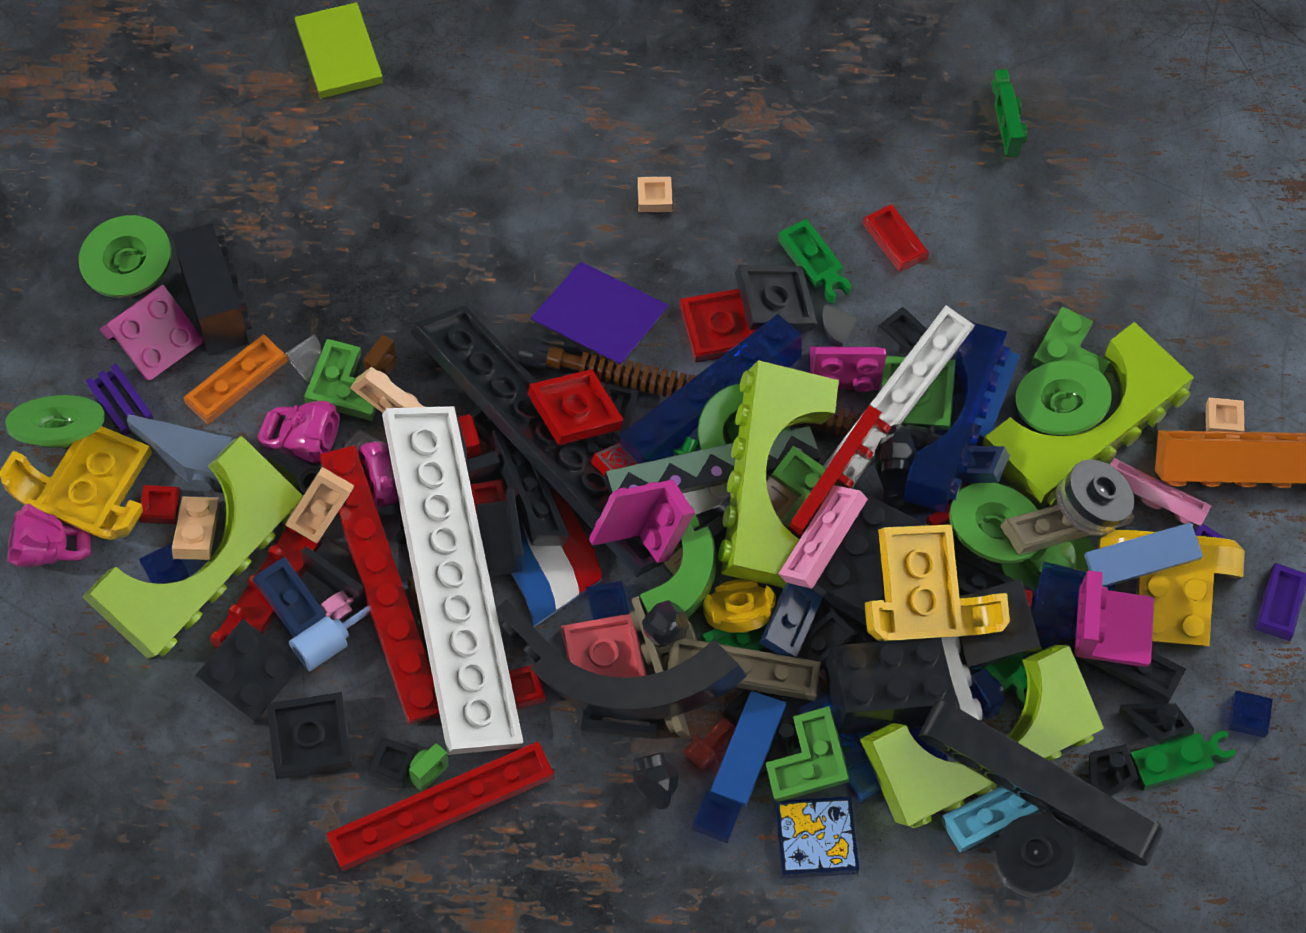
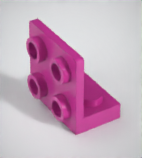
M164 285L159 286L99 328L107 340L115 337L148 381L203 343L201 335Z
M809 347V373L839 380L838 390H855L857 392L879 390L887 357L886 349L878 347Z
M674 480L658 483L650 482L643 486L628 489L620 488L609 496L608 502L600 518L597 520L589 540L592 545H598L640 536L644 546L649 550L657 563L669 561L695 511Z
M1088 570L1079 588L1075 657L1148 667L1151 663L1154 598L1109 591L1107 587H1102L1103 572Z

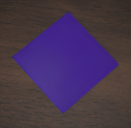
M580 262L530 319L621 365L669 305Z

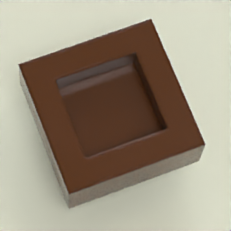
M381 335L363 359L364 371L370 367L386 375L393 371L397 363L394 340Z

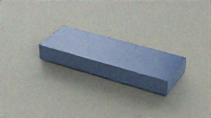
M1190 522L1085 553L1084 557L1089 571L1103 572L1102 587H1107L1198 561L1203 558Z

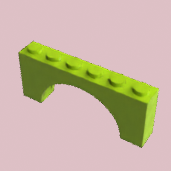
M1135 322L1110 340L1104 355V359L1110 361L1109 365L1117 377L1120 388L1119 407L1105 422L1080 434L1051 436L1031 431L1009 417L984 437L982 446H1005L1009 459L1002 476L1019 493L1030 500L1037 510H1041L1047 504L1051 506L1056 505L1066 495L1065 480L1076 464L1088 459L1099 460L1108 464L1117 454L1116 450L1124 444L1127 447L1132 445L1142 434L1141 430L1148 425L1154 427L1156 423H1159L1165 417L1166 411L1170 407L1178 408L1190 397L1191 393L1188 390L1194 377Z
M759 360L748 371L743 373L740 382V391L744 392L743 403L740 404L736 414V425H740L739 434L734 440L731 457L735 459V466L727 483V491L731 493L730 505L726 507L723 515V526L727 527L726 537L722 541L718 553V559L722 561L721 574L784 588L786 582L778 573L800 539L795 537L783 525L771 504L766 484L768 455L774 440L782 430L802 423L823 424L835 414L839 380Z
M242 436L232 440L208 465L222 487L227 513L222 539L210 560L190 577L167 584L143 582L128 576L117 567L107 570L82 597L147 659L157 654L163 657L175 646L178 640L174 636L182 627L188 630L200 619L202 613L199 609L207 600L213 603L225 592L227 586L224 582L232 574L237 577L250 565L252 561L248 556L256 548L259 550L264 549L274 539L276 534L273 532V529L280 522L284 525L287 523L296 505L303 497Z
M1052 645L1022 660L1027 675V696L1022 714L1007 737L1049 761L1059 758L1062 755L1060 750L1070 745L1078 747L1091 742L1094 739L1092 734L1104 729L1070 646ZM892 723L860 739L896 823L910 826L911 828L923 826L932 820V814L942 809L944 812L952 811L965 804L964 798L974 793L976 795H983L997 788V784L958 761H945L928 753L914 740L906 725Z

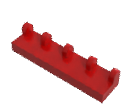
M872 405L868 406L791 520L788 530L798 538L802 537L834 485L838 483L846 488L853 486L854 481L844 475V472L856 454L866 460L871 459L874 453L863 444L874 428L883 434H887L891 429L888 423L880 419L881 411Z
M285 525L284 533L276 545H272L267 551L268 557L256 575L285 557L301 578L306 571L301 551L307 546L315 552L321 546V540L315 543ZM251 575L249 578L248 586L237 603L232 604L228 609L229 615L219 630L214 631L210 636L213 648L217 649L242 619L264 634L277 615L252 581L255 575Z

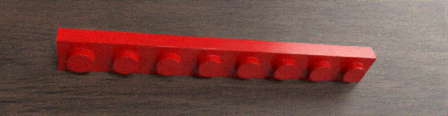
M353 445L320 454L322 467L354 485L350 495L337 514L360 583L364 588L365 598L407 724L409 726L439 717L440 713L432 671L356 446Z

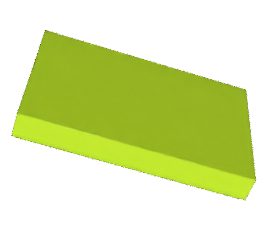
M357 2L295 17L296 27L320 99L383 83V76Z

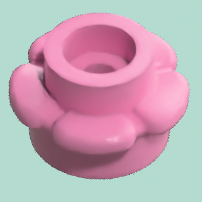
M342 590L328 598L320 606L326 613L325 615L332 620L336 618L342 620L353 611L350 605L354 598H348Z

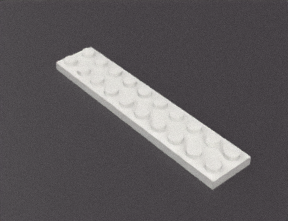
M454 406L386 408L382 417L447 754L519 748L523 744V738Z

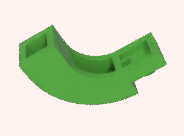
M696 513L681 537L683 558L676 574L665 584L640 594L647 614L657 603L670 600L685 611L688 619L703 604L704 599L712 588L717 570L716 545L708 526L695 531L694 528L700 526Z

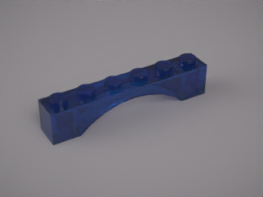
M777 314L621 433L620 444L639 464L673 457V450H679L686 436L689 437L698 427L700 415L707 402L720 390L731 385L740 384L743 373L748 371L758 360L788 368L802 358V334Z
M971 322L975 325L973 330L958 348L955 357V371L963 388L965 407L958 420L945 435L933 444L916 452L905 485L903 501L944 513L950 499L956 501L962 485V480L958 479L960 472L967 473L972 457V452L968 451L969 446H976L982 430V425H978L979 419L986 420L992 399L987 397L989 392L996 393L1001 378V373L997 372L998 367L1006 366L1011 347L1005 346L1007 331Z

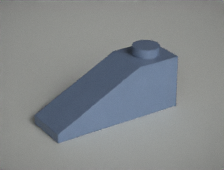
M129 414L127 423L133 439L149 445L154 456L195 488L204 491L211 489L223 491L218 479L208 465L232 441L231 437Z

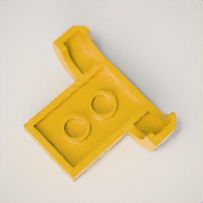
M101 426L93 434L73 441L51 477L35 469L29 463L26 456L12 451L0 470V478L5 490L24 505L29 503L49 515H55L58 520L100 538L114 540L127 537L143 513L142 504L133 500H129L125 507L120 506L151 456L152 451L149 445Z
M952 525L886 527L878 530L886 603H884V600L864 603L867 632L876 640L895 641L972 636L1002 632L1010 622L1007 593L959 598Z
M1110 530L1098 539V549L1155 532ZM1196 536L1203 555L1201 560L1137 578L1136 594L1154 598L1152 642L1210 646L1214 574L1234 579L1243 578L1245 551L1235 540Z

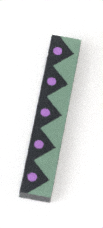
M810 426L778 434L768 455L766 475L775 471L792 446L816 462H819L821 457ZM733 443L606 471L605 479L610 495L620 488L628 489L643 486L650 482L658 483L668 480H674L682 493L727 484L735 466V459L731 457Z

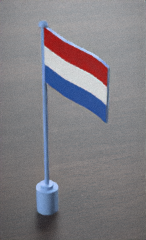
M548 484V487L569 534V538L564 546L531 545L517 511L524 559L522 572L511 574L526 600L533 627H536L602 581L601 568L595 550L578 522L573 508L551 484ZM413 576L402 583L404 590L414 584ZM365 607L343 623L338 618L332 620L330 617L325 616L291 639L289 645L301 665L311 672L346 648V638L349 637L347 629L370 614L369 607Z

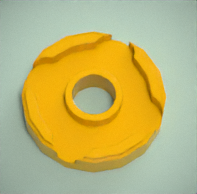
M745 579L724 582L715 587V592L711 595L708 594L704 599V617L707 623L717 630L729 633L756 630L768 624L777 604L776 595L772 588L767 585L766 588L760 587L758 582Z

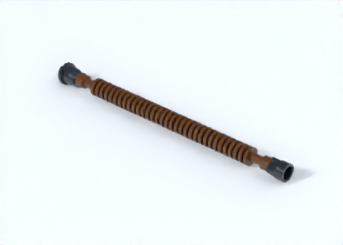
M529 337L523 338L518 355V362L522 365L543 369L546 366L561 369L563 366L579 370V372L592 369L600 382L603 381L604 376L605 383L611 384L614 378V385L620 386L623 380L622 386L629 388L630 382H632L631 389L635 390L641 384L640 391L646 392L649 386L650 394H655L658 388L657 394L659 396H663L665 390H667V398H672L674 392H676V400H681L682 395L685 394V402H690L691 396H693V403L698 404L700 398H702V406H705L717 392L722 390V381L716 380L713 387V379L707 378L704 385V377L699 376L697 383H695V375L690 374L687 381V373L681 372L678 379V371L672 370L669 377V369L664 368L660 375V367L655 366L651 373L652 365L646 364L643 371V363L637 362L635 369L634 361L630 360L627 362L626 367L625 360L621 365H616V362L609 360L608 363V358L603 355L599 361V353L595 352L592 354L591 359V352L586 350L582 357L565 353V349L552 347V343ZM725 382L723 389L730 386L731 383ZM840 408L839 415H836L835 409V414L823 424H817L816 432L822 433L823 426H826L825 434L830 435L832 428H835L834 436L839 437L841 430H843V438H845L863 413L858 412L857 419H854V411L849 410L848 417H845L846 409ZM805 423L799 424V428L805 427ZM809 423V424H808V426H810V428H811L812 431H813V428H814V424H816V423ZM910 424L906 425L905 428L912 437L918 455L937 453L941 435L934 433L935 426L930 425L929 428Z

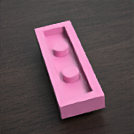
M1116 458L1110 463L1112 467L1125 477L1133 493L1142 497L1141 501L1144 504L1159 510L1163 507L1175 513L1174 517L1184 524L1190 522L1192 526L1194 523L1199 526L1203 524L1211 505Z
M836 485L832 487L778 573L785 582L811 589L814 587L868 500L860 490Z

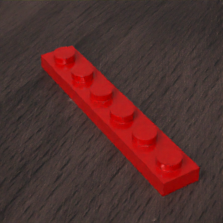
M539 741L332 830L326 833V836L343 872L553 780L554 772Z

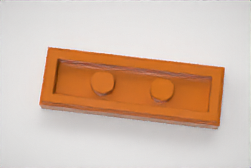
M262 334L183 397L184 402L209 425L288 361L287 355L268 337Z

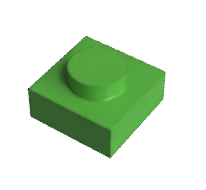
M437 743L428 751L426 749L420 751L410 764L411 783L421 792L449 767L447 752Z

